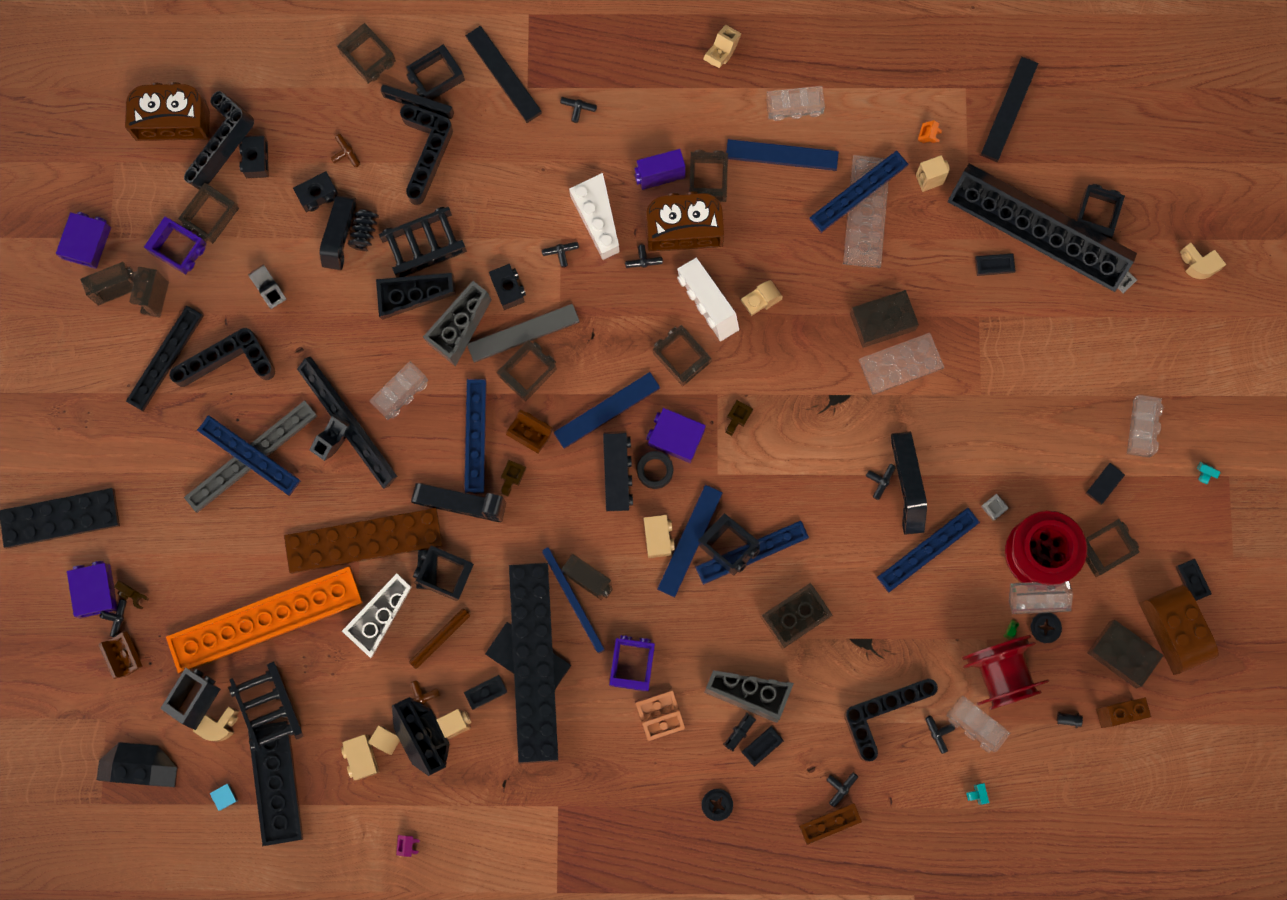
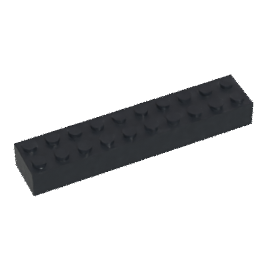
M970 163L965 168L947 201L1114 292L1134 263L1137 255L1131 249Z
M548 563L509 565L518 763L558 762Z

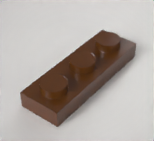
M853 803L804 823L799 828L806 845L859 824L862 820Z

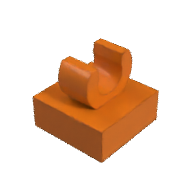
M934 120L922 123L918 141L922 143L939 142L940 140L936 138V134L942 133V130L938 128L939 123Z

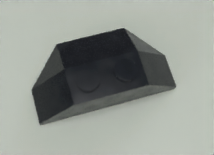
M410 697L393 704L394 731L411 764L428 776L446 768L450 744L447 738L444 737L432 709L414 701Z
M119 742L99 760L96 780L175 787L178 767L160 746Z

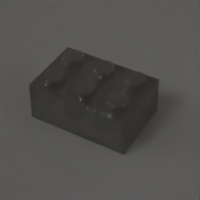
M906 290L852 307L850 311V316L862 348L916 331L919 326Z
M809 583L764 613L761 619L783 650L833 615L813 585Z
M1116 620L1108 622L1087 652L1135 688H1140L1144 685L1164 656Z

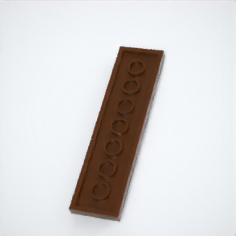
M436 508L284 535L290 574L429 549L430 546L436 548L443 547Z

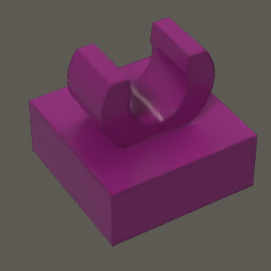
M398 835L396 855L411 857L412 854H418L419 851L412 849V844L419 843L420 840L414 839L413 836Z

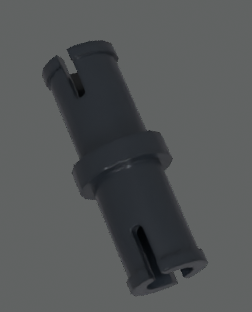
M746 713L737 727H733V732L723 745L734 752L742 738H746V733L756 722V719Z

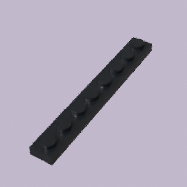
M311 356L305 358L297 368L298 372L331 417L336 414L351 424L345 437L382 488L389 487L398 476Z

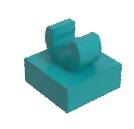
M1201 461L1197 466V469L1202 472L1198 480L1205 484H1208L1211 476L1218 479L1221 473L1217 468Z
M985 783L975 784V791L966 793L968 801L977 799L978 805L989 803Z

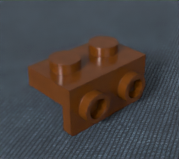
M519 410L517 418L508 428L506 435L539 454L550 439L553 428L533 417L530 413Z
M122 632L109 641L99 643L101 653L113 679L126 677L143 667L128 632Z

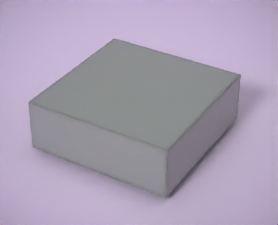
M1128 271L1118 289L1125 293L1137 279Z
M997 494L981 506L993 521L1009 509Z

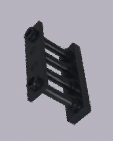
M449 206L437 208L431 214L395 228H387L379 234L383 243L388 241L396 260V266L392 267L396 278L408 276L467 252L463 240H456L447 217L452 216ZM441 221L449 241L448 246L443 248L438 246L430 224ZM422 227L432 249L430 253L425 255L421 254L412 232ZM404 234L414 255L413 260L408 262L403 260L395 238Z
M275 662L267 664L269 670L265 671V674L236 685L233 678L229 679L231 683L228 686L231 697L236 696L252 738L249 740L252 751H257L258 755L263 754L260 746L289 734L290 736L294 735L296 740L304 737ZM267 681L274 682L276 688L272 689V692L243 703L239 692ZM275 698L276 700H281L283 706H280V709L254 720H249L246 710ZM282 716L283 718H288L290 724H287V727L259 739L256 738L253 728Z

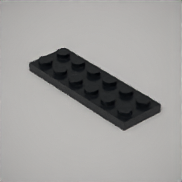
M109 488L0 510L3 547L6 549L120 526L115 489Z
M288 721L264 724L253 728L256 738L259 739L287 727L286 725L289 723ZM290 734L260 746L263 753L261 755H258L257 751H252L250 747L262 847L303 840Z

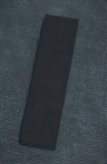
M384 84L381 87V93L386 99L405 105L411 104L448 119L453 118L454 111L452 106Z

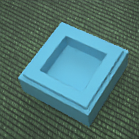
M229 784L210 793L218 811L238 801Z

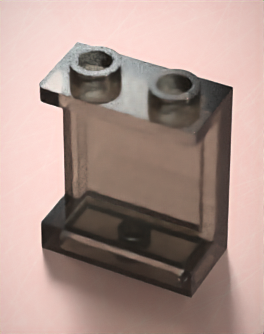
M138 267L129 302L140 305V313L142 315L160 318L169 282L156 269Z

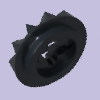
M1050 612L1037 614L1032 619L1030 625L1031 634L1037 641L1044 644L1056 641L1062 632L1060 619ZM1045 622L1049 627L1054 628L1048 630L1046 635L1043 629L1038 628V626H1043Z
M722 789L710 790L702 799L703 813L713 821H722L732 813L733 800L729 793ZM722 797L721 805L725 810L717 809L713 813L714 805L710 802V799L718 801Z

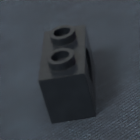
M265 136L245 137L242 143L239 144V151L242 155V161L239 163L240 172L246 178L269 177L267 139ZM252 155H257L256 159L250 160V157Z
M326 171L293 187L305 212L315 211L320 205L333 202L336 195H339ZM315 191H321L320 195L313 196Z
M507 264L489 272L503 310L525 302L523 296H526L523 286H519L517 283L519 276L515 268L512 269L510 264ZM505 284H513L512 289H504Z

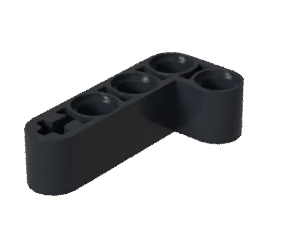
M336 195L320 245L319 254L323 268L343 269V249L355 213L356 198Z

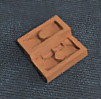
M672 689L635 701L648 741L685 729Z

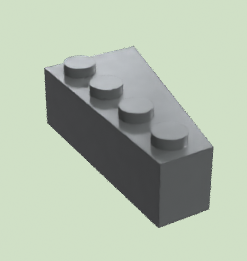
M472 281L423 336L430 347L455 367L492 300L487 291Z
M713 670L704 693L777 723L780 720L794 683Z

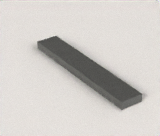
M573 304L471 342L467 346L475 363L577 324L580 321Z

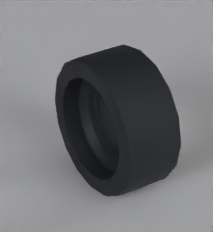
M648 452L638 462V478L648 488H663L669 484L673 476L674 468L672 461L662 452ZM658 459L664 462L667 471L663 479L651 481L645 476L644 467L650 460Z

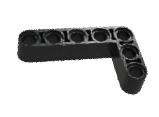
M221 91L215 92L210 102L226 120L184 174L185 182L199 190H203L209 185L254 125V118Z
M406 104L400 110L404 124L429 134L406 189L409 201L414 205H420L426 198L453 134V128L448 118L417 106ZM408 113L414 114L411 118L405 117ZM425 119L431 120L428 124H423L422 122ZM441 126H448L446 130H440ZM435 142H441L438 147H433L432 145ZM429 158L434 159V161L430 164L425 163L426 160ZM421 175H427V178L424 180L418 179ZM415 191L420 192V194L417 197L411 196L412 193Z
M242 328L173 367L169 376L176 385L185 387L245 353L256 374L263 380L272 379L275 375V368L254 333L248 328ZM246 335H251L249 341L243 342V338ZM234 344L233 350L227 352V347ZM254 351H260L258 357L252 358ZM213 354H217L216 360L210 361V357ZM200 363V368L194 371V365ZM268 366V372L261 374L262 368ZM184 373V377L181 380H177L178 374Z
M911 431L892 433L891 444L904 500L903 532L904 535L924 533L927 499Z
M415 483L411 503L494 522L503 521L507 504L502 496L486 493L485 497L420 483Z
M925 679L846 709L844 714L845 721L861 760L870 762L878 756V749L867 720L935 695L938 686L934 680ZM924 683L931 684L932 692L930 694L924 692ZM908 689L914 693L912 700L905 698L904 693ZM888 696H892L895 699L894 707H889L886 704ZM869 703H874L877 706L875 714H871L868 711ZM851 710H856L859 713V718L856 721L851 720L849 717ZM859 728L864 729L866 732V737L863 740L856 736V731ZM866 747H870L873 750V756L870 759L863 755V750Z

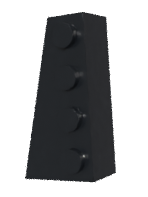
M452 273L376 279L378 312L382 320L456 295L455 280Z
M627 431L604 432L606 511H629V506H633V494H629V487L632 486V475H628V467H632L631 456H628L627 449L631 448V436H627Z

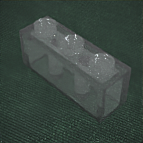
M822 86L767 91L766 94L768 119L779 121L786 117L798 119L806 115L817 117L824 114L825 103Z
M409 361L370 400V403L387 420L393 419L399 414V409L404 404L408 405L413 400V395L417 391L421 392L427 386L429 380Z
M1137 395L1134 398L1127 454L1150 458L1158 452L1159 442L1157 441V434L1161 431L1159 416L1163 413L1162 398Z
M1069 581L1057 585H1043L1037 582L1010 583L1009 605L1012 614L1071 611L1073 591Z
M964 696L959 697L946 714L951 724L956 728L959 726L965 730L964 734L971 740L977 739L981 743L980 747L988 753L990 751L997 752L1011 734Z

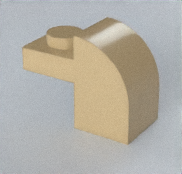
M725 25L717 34L714 45L705 54L704 60L718 68L726 64L732 56L742 33Z
M1192 243L1185 246L1180 252L1183 261L1190 265L1185 272L1196 279L1209 278L1226 265L1216 250L1202 257Z
M769 280L757 286V289L743 297L741 302L750 315L753 316L763 308L767 310L782 300L783 296L774 283Z
M228 707L219 721L210 715H205L197 729H193V732L209 741H224L233 735L234 732L229 730L228 727H232L236 723L239 711L233 707Z

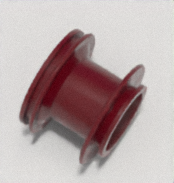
M1046 510L1031 514L1013 528L1005 544V558L1009 570L1021 583L1035 589H1051L1071 580L1081 571L1087 557V542L1083 530L1071 517L1057 511ZM1041 534L1046 535V541L1040 539ZM1053 540L1059 542L1058 548L1053 546ZM1031 541L1034 542V548L1030 547ZM1046 549L1047 552L1042 555L1040 551ZM1054 554L1060 556V561L1054 560ZM1042 562L1047 563L1048 567L1043 566Z
M1031 635L1003 642L962 657L963 661L967 660L968 664L963 666L964 669L969 667L980 669L990 696L989 699L977 702L976 705L979 706L991 702L992 706L989 708L992 710L1042 693L1041 690L1038 691L1036 689V686L1048 683L1049 680L1034 683L1023 654L1029 647L1036 644L1035 642L1029 643L1028 639L1031 638Z

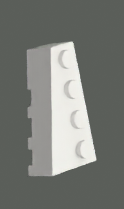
M601 173L570 188L569 192L602 260L619 253V243L604 176Z
M697 257L677 269L679 274L677 279L680 285L686 287L688 296L692 301H695L699 312L704 315L708 325L714 331L719 341L739 331L735 311Z
M396 574L342 632L372 658L412 587L399 574Z

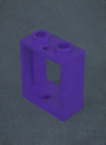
M164 217L144 248L152 255L186 275L188 271L193 269L198 256L204 253L206 243L202 238L169 218ZM173 229L195 242V245L181 265L159 252Z
M623 635L620 636V639L616 638L609 686L649 692L655 643H651V639L640 638V641H633L632 637ZM621 645L649 649L645 682L616 678Z

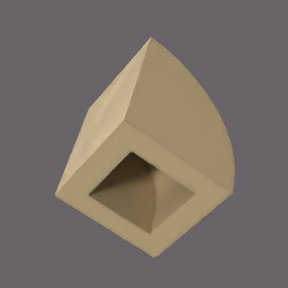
M378 725L368 743L392 755L400 740L396 734Z

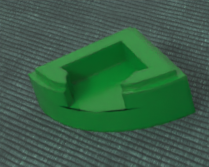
M1012 619L1004 637L1009 640L1014 638L1019 622Z

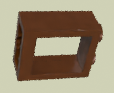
M1146 697L1096 709L1101 728L1113 727L1151 717Z

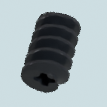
M358 210L355 213L357 219L353 220L355 226L351 228L353 233L349 235L351 240L347 244L353 249L367 252L366 246H372L368 239H374L369 233L376 231L371 227V225H377L373 218H379V215L368 210Z

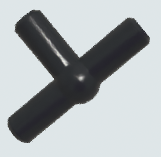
M561 97L560 104L574 107L571 119L573 123H578L581 109L592 112L597 110V105L583 102L580 99L574 100Z
M578 242L558 244L541 251L543 256L558 253L560 266L565 268L568 266L565 252L579 249Z
M644 244L638 245L640 259L625 261L626 268H646L651 265L663 264L662 257L647 258Z
M889 464L883 477L870 470L867 472V478L879 483L873 495L874 499L880 500L885 488L890 484V479L896 469L895 465Z
M119 599L116 614L101 611L99 615L101 619L114 621L110 637L113 638L119 634L121 623L124 621L123 615L127 603L124 599Z
M931 715L927 716L925 721L931 731V737L935 740L941 754L948 752L942 736L954 731V724L950 723L938 729Z
M852 772L844 784L834 776L829 775L826 781L838 790L830 800V805L836 807L841 799L849 793V789L858 779L857 774Z

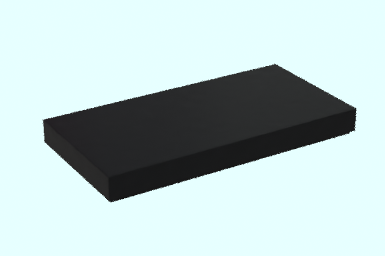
M506 622L485 655L514 674L512 625ZM553 653L554 685L556 689L571 665Z

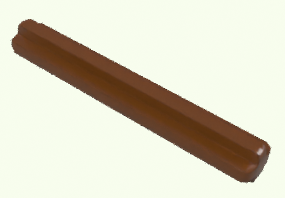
M464 608L461 609L409 661L412 667L417 669L470 617V613Z

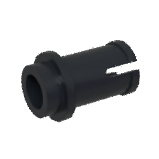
M1058 712V725L1075 726V728L1082 727L1083 715H1079V713Z

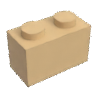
M942 155L920 163L916 178L922 192L944 184L950 168Z
M667 515L644 517L648 558L671 556V551L675 550L674 539L669 538V531H672L671 520H667Z
M460 709L437 719L444 737L448 739L471 729L469 724L472 721L468 713Z
M362 735L342 742V755L344 759L347 758L349 763L347 771L350 778L353 777L354 780H360L380 773L372 746L368 743V735Z

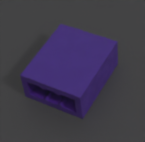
M680 149L637 160V167L634 168L636 183L641 185L642 190L685 179V163Z
M70 212L56 255L62 260L97 269L111 227L103 218L95 217L93 219L82 212L77 214Z
M663 408L662 412H658L654 422L657 424L654 430L650 429L646 439L649 440L648 446L691 464L706 425Z
M96 561L92 563V566L78 565L74 566L73 570L67 571L74 617L84 618L98 615L101 611L112 612L117 610L111 565L104 563V561Z

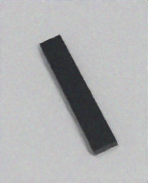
M479 26L465 35L468 42L525 122L528 123L541 115L542 111L483 28Z
M1021 56L980 156L998 162L1039 63Z
M186 305L126 400L127 403L144 412L204 317L203 314Z

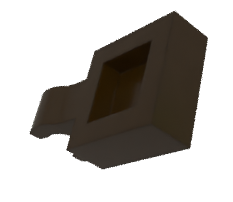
M736 400L727 416L731 422L725 433L732 436L738 424L744 427L753 412V408Z
M508 460L501 475V479L505 480L501 488V494L509 496L513 484L519 486L526 471L525 466Z
M117 581L114 588L119 590L118 595L125 599L132 598L133 605L138 609H143L139 605L140 599L149 600L146 595L140 594L123 582Z

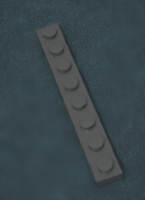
M304 400L250 445L268 457L314 420L317 415ZM233 457L184 498L193 510L198 513L251 469Z

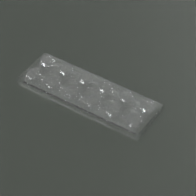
M853 155L850 186L886 158ZM888 182L848 212L843 264L881 268Z

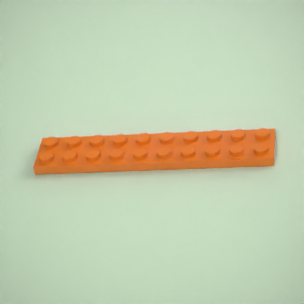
M346 567L166 636L177 672L181 674L185 667L190 670L363 604L351 567Z

